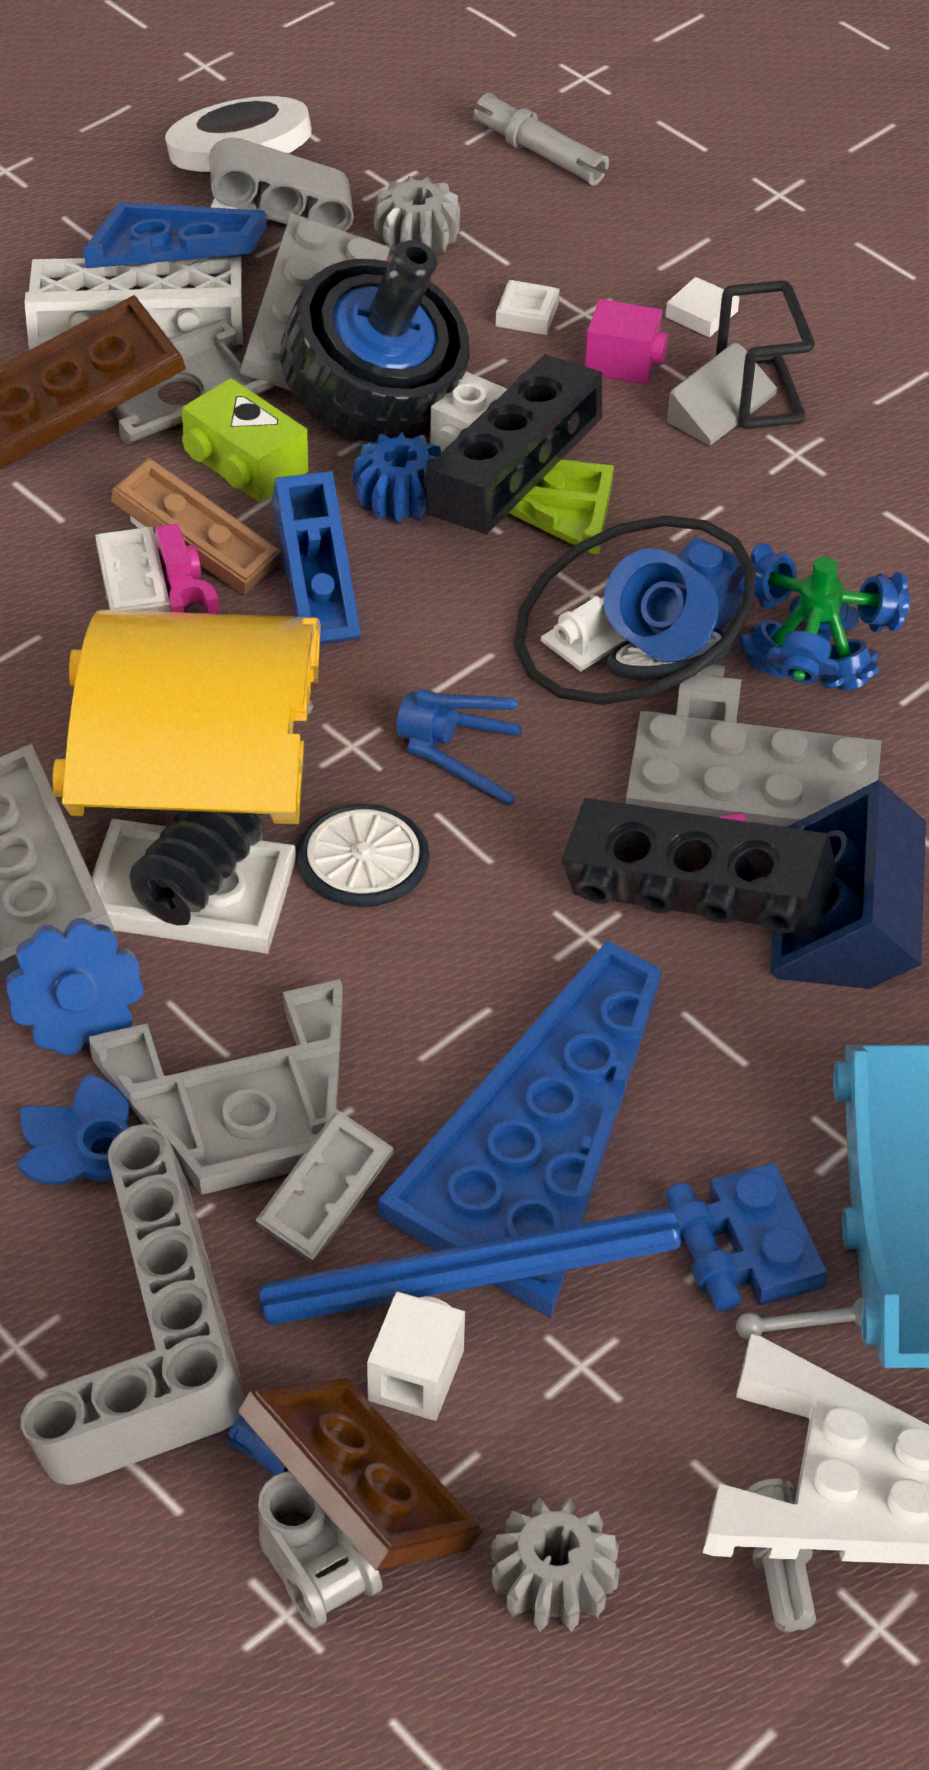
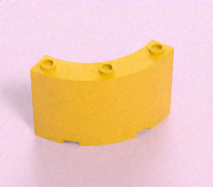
M104 609L96 611L88 626L82 650L72 649L70 654L69 680L70 686L74 687L66 759H55L54 797H63L62 804L71 816H83L84 807L260 813L271 814L274 824H299L304 741H301L300 734H293L294 721H307L311 682L318 683L321 631L319 619L317 617Z

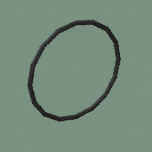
M663 515L620 523L575 544L540 574L519 608L514 647L527 677L558 698L598 705L648 698L696 676L734 642L754 607L756 568L739 538L707 520ZM664 526L704 531L729 545L745 571L743 603L725 635L690 666L648 686L602 694L563 688L536 670L525 645L529 613L548 582L580 554L622 534Z

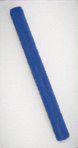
M667 1207L267 1282L260 1286V1307L262 1315L268 1324H280L392 1303L396 1291L419 1298L676 1250L680 1247L681 1236L677 1216L673 1209Z

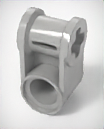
M290 1471L275 1475L265 1483L259 1494V1543L263 1553L267 1556L285 1584L286 1590L298 1613L311 1628L316 1629L325 1624L328 1612L364 1593L366 1596L372 1597L381 1592L383 1587L379 1571H375ZM289 1513L300 1514L309 1519L304 1524L298 1526H286L277 1521L280 1516Z

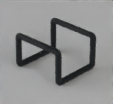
M787 281L731 285L725 288L722 293L716 356L725 350L728 345L733 296L782 291L802 339V342L753 347L746 353L738 416L739 425L745 429L798 424L805 418V411L782 355L810 352L813 350L815 343L794 289ZM774 362L793 413L749 418L755 364Z

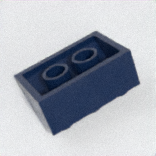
M877 780L786 827L827 833L837 871L817 934L796 930L790 933L773 931L770 973L781 980L871 989L920 966L922 960L926 821L882 781Z

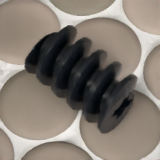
M180 810L175 815L173 822L160 833L159 839L146 849L145 856H142L131 867L129 879L132 891L138 902L152 915L164 922L177 926L188 925L191 919L190 912H200L207 906L209 895H214L221 889L223 879L231 876L236 870L237 862H241L249 855L250 846H254L263 838L264 828L260 818L256 813Z

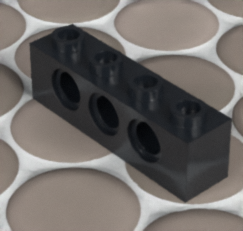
M544 354L526 372H523L517 381L498 399L492 401L487 410L468 428L463 429L458 437L438 457H434L429 462L423 479L424 487L427 489L428 515L487 535L602 419V372Z
M584 798L561 859L574 895L581 896L588 901L599 904L616 901L640 905L655 913H668L672 910L696 914L717 923H728L734 920L759 924L779 933H790L796 930L817 934L837 871L827 833ZM703 868V869H701V870H699V871L692 872V871H694V870H696V869ZM758 878H764L760 881L751 882Z

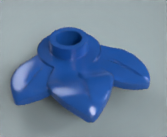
M89 1074L82 1080L77 1089L73 1108L48 1106L22 1107L20 1110L21 1128L24 1139L32 1150L17 1163L18 1170L36 1182L49 1185H62L82 1177L94 1181H113L108 1153H99L108 1151L112 1141L121 1132L130 1128L127 1125L130 1112L129 1103L123 1093L104 1079Z

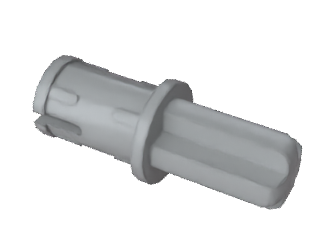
M766 1479L753 1484L747 1490L795 1504V1490L790 1481H786L783 1484L782 1479ZM756 1547L753 1550V1564L757 1569L764 1571L766 1575L775 1626L779 1631L790 1633L796 1630H806L815 1624L816 1615L805 1566L812 1558V1549H800L796 1559L769 1558L766 1547Z

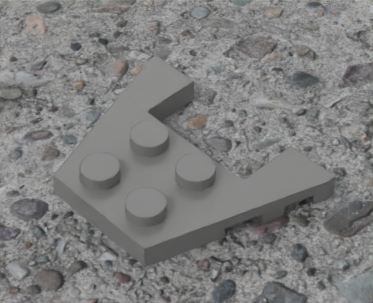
M340 979L283 992V1009L296 1046L165 1076L148 1023L89 1036L92 1060L110 1083L123 1093L129 1106L143 1124L155 1125L164 1131L183 1173L201 1195L289 1174L337 1109L343 1012V986Z

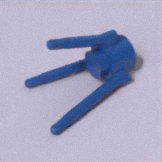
M423 689L407 693L400 706L396 723L398 737L410 740L407 753L429 759L506 805L514 803L515 797L513 794L438 750L435 746L439 742L448 744L455 733L456 726L513 736L520 735L522 727L518 724L460 713L455 709L514 710L518 706L517 700L496 696L439 694Z

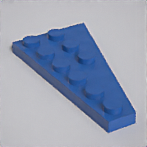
M607 940L378 1200V1216L436 1251L582 1224L660 988L662 969ZM567 1270L494 1283L493 1285L547 1317L552 1318Z

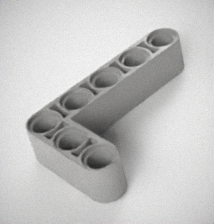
M142 1124L132 1126L121 1132L110 1145L108 1161L156 1350L49 1388L35 1395L28 1402L21 1415L20 1427L46 1474L56 1483L66 1485L81 1483L221 1432L238 1420L241 1416L238 1410L246 1399V1393L188 1182L167 1136L162 1129L155 1125Z

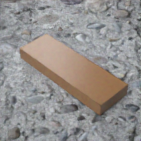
M147 458L112 489L111 502L144 526L153 527L154 533H156L155 527L178 523L185 545L196 546L200 565L243 596L280 563L282 553L280 549L151 458Z

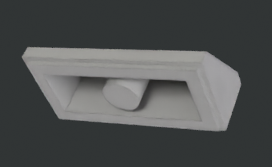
M737 342L732 343L673 388L669 395L667 423L708 446L714 444L738 425L744 362L747 353L745 348ZM757 363L755 364L750 414L775 396L777 387Z

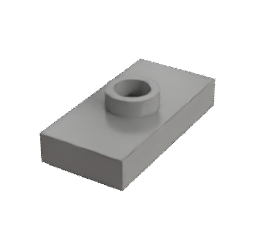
M336 1109L255 1220L256 1226L314 1265L393 1155V1147Z

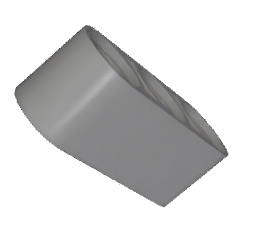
M230 137L222 139L215 143L210 150L211 189L213 196L218 202L237 209L263 210L267 219L284 224L288 223L290 213L342 231H347L352 225L354 214L350 184L343 172L241 138Z

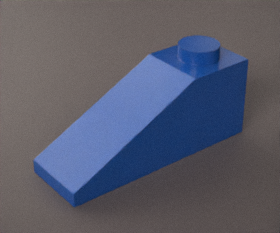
M333 471L275 478L272 508L279 549L282 551V564L295 617H317L321 624L320 645L361 639Z

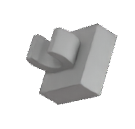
M713 664L700 671V675L697 674L680 683L676 716L736 723L742 679L724 678L725 665Z

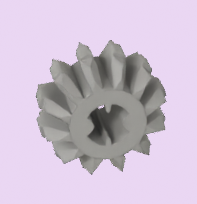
M408 176L407 181L404 183L390 181L388 189L378 192V198L375 203L374 229L377 231V239L385 242V245L390 247L389 251L394 252L396 246L403 241L417 240L428 245L433 252L445 253L447 245L456 242L457 234L460 230L458 195L449 192L447 183L433 184L430 177H426L421 181L414 180L411 176Z
M571 1496L561 1506V1511H550L540 1497L532 1505L531 1517L512 1510L510 1517L506 1520L505 1534H498L492 1543L491 1559L496 1565L492 1569V1585L495 1593L508 1594L507 1609L510 1611L512 1618L530 1610L534 1611V1625L539 1633L549 1623L550 1617H560L562 1623L570 1632L579 1624L580 1611L598 1618L605 1609V1594H612L613 1590L617 1589L620 1570L617 1568L615 1561L618 1557L619 1546L615 1540V1535L602 1533L603 1520L600 1518L599 1511L581 1518L576 1517V1505L573 1503ZM551 1563H559V1566H553Z

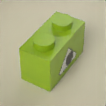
M229 378L182 407V441L184 450L192 459L202 462L225 478L232 487L241 489L259 503L273 495L275 478L304 475L309 472L307 428L234 379Z

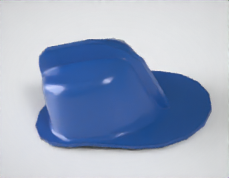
M659 548L640 549L624 557L612 570L604 592V608L609 623L620 635L647 655L662 662L683 661L696 654L709 640L717 623L719 601L715 587L704 575L680 558Z

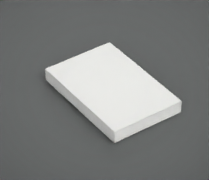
M112 818L91 878L111 920L114 931L269 953L296 861L295 845L260 840L254 846H250L249 855L241 862H237L235 872L228 878L223 879L221 889L214 895H209L207 906L200 912H190L191 919L188 925L177 926L164 922L147 911L138 902L132 891L129 879L131 867L142 856H145L146 849L159 839L160 833L167 826Z

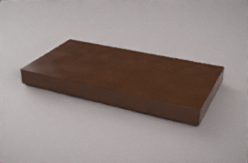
M135 295L0 365V469L186 370L182 355Z

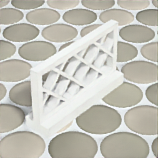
M220 256L86 268L85 258L32 259L29 292H25L24 302L29 350L133 295L138 298L169 339L225 319L236 332L237 345H243L241 256ZM209 274H221V275H219V276H217V277H212V276H210ZM157 275H169L163 279L157 277ZM117 276V277H115V278H113V279H111V280H108V279L104 278V277ZM50 278H62V279H60V280H58V281H55V280H52V279H50ZM188 284H191V285L195 286V288H182V287H184V286H186V285H188ZM136 285L142 287V289L130 290V288ZM84 286L90 289L87 291H76Z

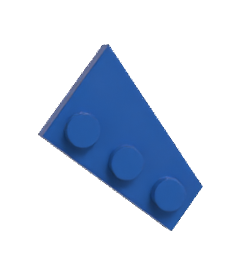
M119 202L83 249L86 268L220 256L237 257L251 254L267 231L266 214L263 210Z

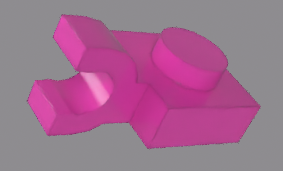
M178 523L155 527L157 549L170 601V611L184 612V607L187 605L199 604L204 607L205 613L219 614V601L216 590L210 583L200 580L201 567L196 546L185 545Z

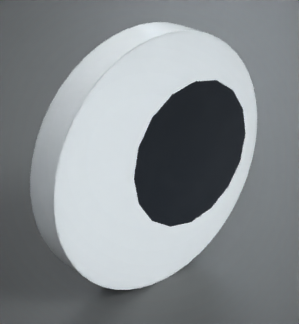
M261 96L227 101L189 114L169 128L165 135L170 160L174 165L191 171L210 172V150L215 143L222 139L230 137L241 138L278 151L290 153L308 140L312 127L308 108L301 101L288 97Z

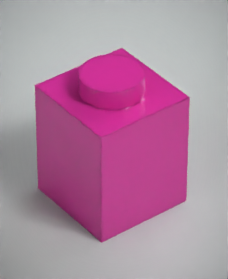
M599 299L587 331L585 367L601 371L602 377L648 385L654 364L663 365L668 347L669 334L660 331L662 309Z

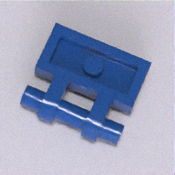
M775 1163L711 1179L709 1189L711 1204L698 1201L688 1183L676 1184L666 1192L667 1202L677 1216L681 1242L687 1244L694 1260L691 1266L692 1275L699 1290L709 1293L716 1310L727 1311L736 1307L741 1301V1295L736 1286L747 1283L750 1284L759 1306L825 1288L827 1270ZM726 1233L735 1253L729 1254L726 1251L720 1250L714 1236Z

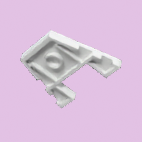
M751 1334L744 1356L736 1398L809 1419L795 1504L719 1483L703 1553L712 1556L732 1557L735 1546L766 1547L769 1558L796 1559L800 1549L840 1550L839 1554L842 1561L929 1564V1425L761 1336Z

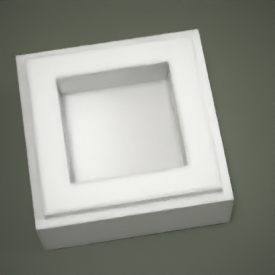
M695 277L667 302L665 317L702 335L711 337L719 328L721 298L724 289ZM733 296L731 317L738 312L739 296Z
M509 280L496 311V327L547 335L559 305L560 289Z

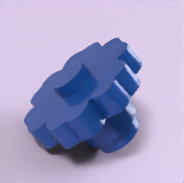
M76 918L67 925L64 933L55 926L45 924L33 933L32 938H27L18 945L16 955L20 969L8 975L5 980V986L9 997L12 1018L19 1024L31 1025L36 1045L44 1049H55L64 1055H73L82 1048L85 1040L89 1043V1036L132 1026V1016L128 1005L138 1001L144 992L139 976L140 967L132 951L123 948L118 949V941L112 928L102 924L94 925L93 922L85 918Z

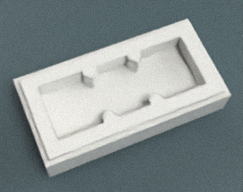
M153 527L95 535L109 609L171 612Z

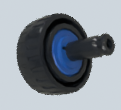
M417 240L401 242L396 246L390 262L363 258L344 260L325 267L308 280L289 315L280 350V362L286 383L296 400L309 414L336 432L354 439L377 443L379 434L389 438H398L400 433L403 432L406 438L417 437L431 429V407L443 399L446 393L452 392L465 374L470 358L467 327L452 300L437 285L430 281L431 275L434 274L438 263L433 250L425 243Z

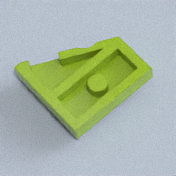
M561 459L509 514L573 545L604 531L613 485L614 466ZM598 545L588 550L587 552L592 554H599L601 545Z

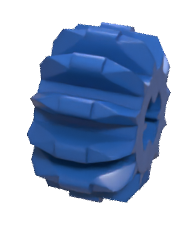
M403 432L400 433L398 438H389L379 434L376 444H362L361 454L355 459V467H353V485L355 486L361 509L373 510L376 520L391 516L395 517L398 524L403 517H412L422 521L425 511H428L427 489H425L423 483L424 473L429 462L441 454L440 446L427 445L424 435L409 439L405 437Z

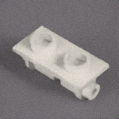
M596 596L574 611H566L561 614L558 624L554 626V629L542 635L540 641L582 672L629 640L620 635L609 623L604 608V597L599 598Z

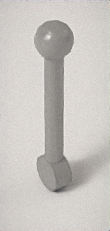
M864 1297L856 1300L853 1307L765 1318H761L755 1313L747 1312L738 1318L736 1331L741 1338L749 1340L751 1334L760 1336L762 1332L851 1321H854L855 1324L861 1327V1310Z

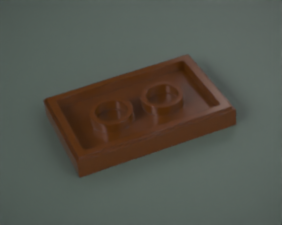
M348 1378L251 1391L238 1410L239 1414L375 1571L470 1550L483 1531L474 1518Z

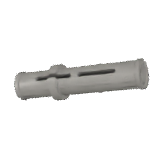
M492 93L484 94L477 102V104L490 111L485 113L475 108L474 120L504 135L506 142L513 147L519 149L526 147L586 180L592 186L597 185L604 178L605 174L593 167L598 165L608 170V156L598 153L538 120L535 112L526 108L519 110L500 100Z

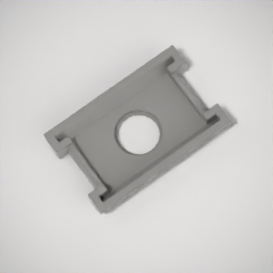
M225 319L169 339L182 355L186 370L111 409V411L119 420L120 440L125 444H129L183 423L182 407L185 405H171L158 398L159 390L168 383L178 381L190 383L198 388L200 396L229 378L234 379L255 394L269 390L274 385H272V381L257 380L239 373L242 364L233 354V352L237 351L236 332Z

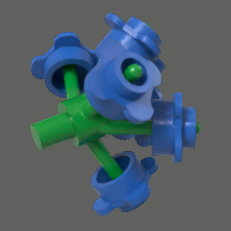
M757 544L752 550L750 558L756 568L754 598L759 599L762 607L770 609L776 604L785 601L792 591L800 593V596H796L791 601L790 616L783 624L774 620H764L760 625L755 624L751 628L750 636L744 634L739 639V645L746 653L750 663L763 673L772 674L778 678L787 677L799 683H813L819 675L825 674L820 679L824 688L836 687L839 690H851L866 684L872 676L879 672L878 664L873 663L878 659L876 650L868 649L867 643L864 640H847L844 630L854 629L858 624L859 616L864 623L869 624L873 632H881L884 627H888L891 631L900 630L910 607V594L907 589L908 580L906 575L902 572H895L892 577L888 578L886 574L879 573L876 576L867 578L859 592L844 590L842 582L836 577L838 563L835 559L827 556L817 558L814 561L812 574L805 577L802 581L797 579L796 566L789 554L784 552L775 554L772 552L769 544ZM743 570V578L741 579V581H740V583H739V593H740V595H741L742 598H743V591H744V577H745V571H744V570ZM847 603L857 604L858 610L855 607L848 606ZM802 622L805 631H794L799 623ZM831 636H833V640L835 643L832 646L829 643Z

